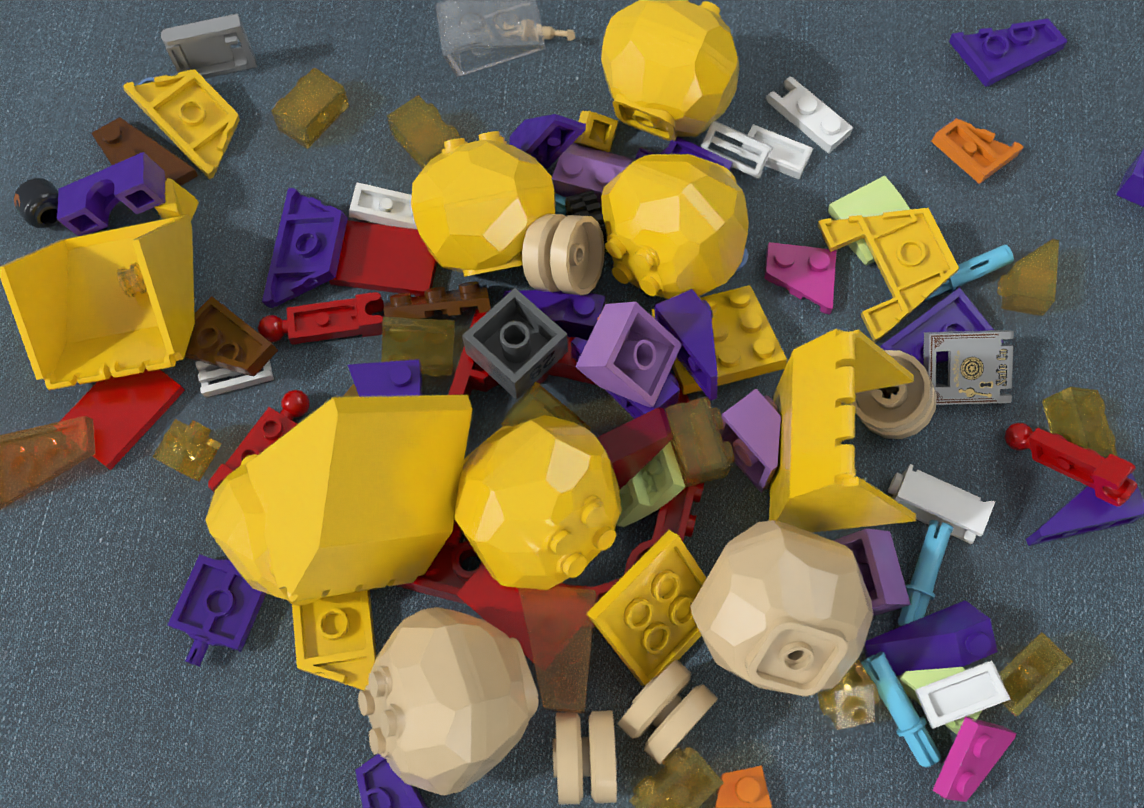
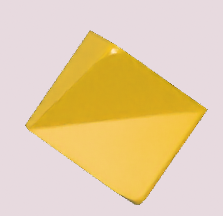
M581 111L579 122L586 124V130L573 143L610 153L619 121L592 111Z
M167 178L165 180V203L156 206L155 209L162 219L188 214L191 221L199 202L172 179Z

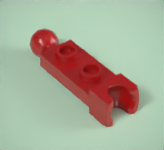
M372 292L355 295V298L287 307L286 320H282L276 315L265 316L259 321L258 333L269 342L279 341L284 334L288 333L291 344L361 334L363 337L382 335L387 332L383 317L381 315L373 316L372 314L384 310L383 298L380 293Z
M291 390L282 398V410L280 413L268 407L225 464H221L210 478L208 487L215 492L223 480L241 466L244 458L254 454H261L298 424L292 420L294 417H301L307 413L310 406L308 396L303 391Z
M1014 423L1005 431L1004 439L1011 449L1018 451L1030 449L1034 461L1095 489L1096 497L1114 506L1119 507L1123 505L1137 488V483L1127 478L1136 469L1135 465L1113 454H1109L1107 458H1104L1093 449H1084L1067 441L1059 434H1051L1040 428L1033 432L1032 428L1025 423Z

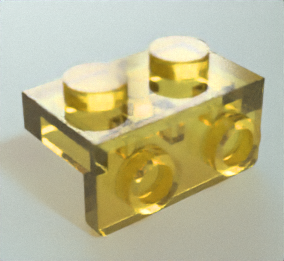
M383 317L381 362L419 359L421 374H428L430 376L452 375L455 320Z
M1068 387L1043 399L1042 404L1051 434H1059L1067 441L1084 449H1093L1104 458H1107L1109 454L1118 457L1115 448V436L1109 428L1105 415V403L1098 390Z

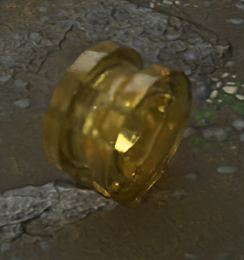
M132 263L130 269L121 267L117 270L120 286L128 297H135L137 291L143 294L147 293L138 263Z

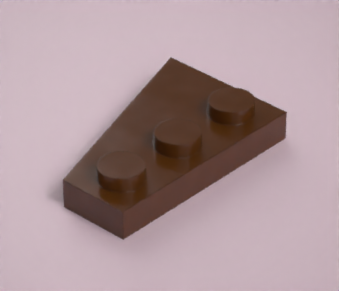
M120 117L91 132L112 165L144 152L165 171V180L167 178L172 179L182 186L198 176L193 167Z

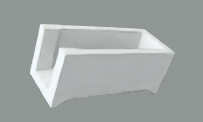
M912 464L907 467L903 474H895L888 488V493L893 495L892 499L916 513L917 520L929 524L930 520H937L940 527L942 522L950 524L953 527L950 535L970 544L974 542L976 535H983L995 501L982 502L980 497L920 470L912 471L914 466Z

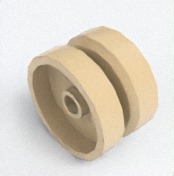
M546 214L535 220L526 231L522 250V264L529 285L537 291H562L565 294L585 295L592 291L601 276L604 263L605 245L599 223L592 216L568 215L566 217L563 214Z
M884 350L914 375V382L855 393L856 401L851 403V405L856 407L857 416L871 432L888 439H903L917 434L929 424L936 410L937 394L926 368L914 356L898 350Z
M677 659L659 676L656 675L632 701L633 705L618 722V726L632 739L639 738L652 724L657 727L646 741L644 751L658 765L718 700L704 684L696 686L682 699L679 694L690 682L691 672Z
M612 710L591 712L588 717L589 737H581V720L577 712H556V739H553L554 777H557L559 805L580 804L583 799V777H590L591 797L595 803H616V754Z

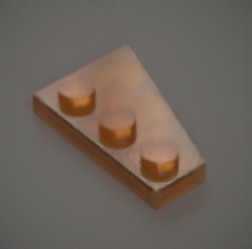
M82 416L0 435V510L94 455L93 419Z
M552 587L549 590L518 588L544 709L585 713L594 624L586 613L595 605L596 590Z

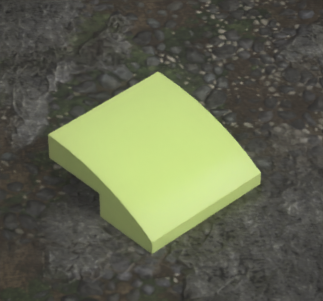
M883 176L829 204L828 213L834 220L848 219L849 216L883 215L884 212L910 210V208L886 176ZM864 238L848 244L865 266L875 262Z
M671 442L619 490L622 511L617 522L618 526L625 527L650 515L685 488Z

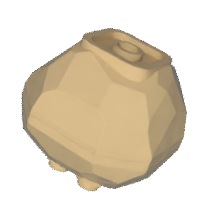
M774 520L758 522L728 542L691 605L693 619L715 663L758 688L799 696H809L820 690L833 689L841 681L859 657L873 618L872 602L852 550L843 544Z
M434 607L423 609L409 616L393 631L375 660L369 674L368 685L365 690L359 692L358 703L362 715L369 716L373 728L369 732V743L373 754H380L386 758L392 770L406 784L436 794L449 795L460 792L481 779L519 742L528 726V721L537 711L538 693L521 645L515 638H508L504 632L482 619L454 610Z

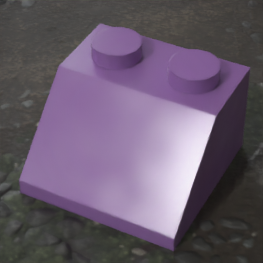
M572 143L559 157L553 173L552 180L555 193L566 198L592 190L597 196L602 212L601 195L604 186L634 162V159Z
M637 302L605 304L575 367L599 387L647 407H654L682 343Z
M755 389L721 415L715 440L762 493L767 489L778 465L781 415L776 403L769 396H763Z
M863 529L833 540L852 550L872 602L873 616L911 605L890 531Z

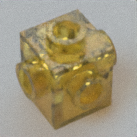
M175 419L152 457L200 482L221 443L209 437L212 430L192 420L188 426Z
M856 660L833 689H824L818 692V702L823 715H829L836 729L841 730L875 722V704H879V694L874 681L869 678L860 661Z

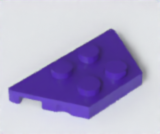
M288 188L262 298V303L268 308H274L336 277L348 217L341 210L332 206H325L318 199L308 198L301 195L296 189Z

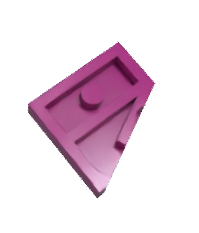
M769 242L766 251L764 279L776 286L786 288L790 294L800 300L803 297L807 298L821 307L819 311L831 314L834 298L836 250L830 252L829 249Z
M965 717L933 791L945 799L967 802L1013 742L1017 734L1001 725Z

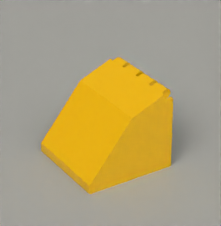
M188 214L62 239L0 266V279L36 380L44 379L48 390L75 386L77 382L81 385L107 380L111 375L117 378L144 372L145 367L148 371L175 366L176 361L184 359L195 324L193 236Z
M834 329L792 351L773 394V401L776 403L781 415L778 465L770 481L769 521L774 520L787 523L811 533L916 521V513L860 477H855V446L850 444L841 445V441L855 438L856 413L855 406L842 405V403L850 404L855 402V393L914 382V375L860 330L848 332Z
M468 395L333 397L246 464L251 484L265 511L264 536L278 589L287 588V597L291 602L319 598L320 596L327 597L351 593L354 590L358 592L383 588L387 585L395 586L413 583L418 576L426 573L453 530L458 485L463 470L472 415V407Z

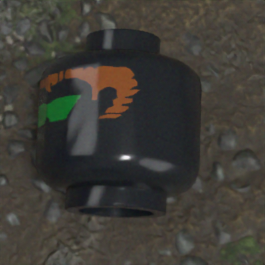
M34 178L27 180L17 188L13 197L14 205L30 226L48 228L59 223L57 220L58 190L52 182L43 178Z

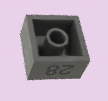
M516 288L510 291L462 335L466 354L516 400L568 352L567 333Z

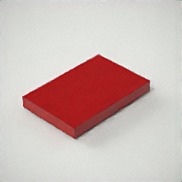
M347 220L336 277L329 282L332 285L392 293H410L411 295L420 296L425 295V290L432 288L437 261L426 247L419 235L418 229Z
M145 367L144 372L117 378L111 375L107 380L98 381L55 426L109 470H112L185 390L161 370L148 371Z
M484 564L477 569L456 594L486 622L504 632L508 638H515L520 643L524 655L544 672L547 671L590 619L586 613L591 607L562 582L549 590L508 587L499 584L491 576Z

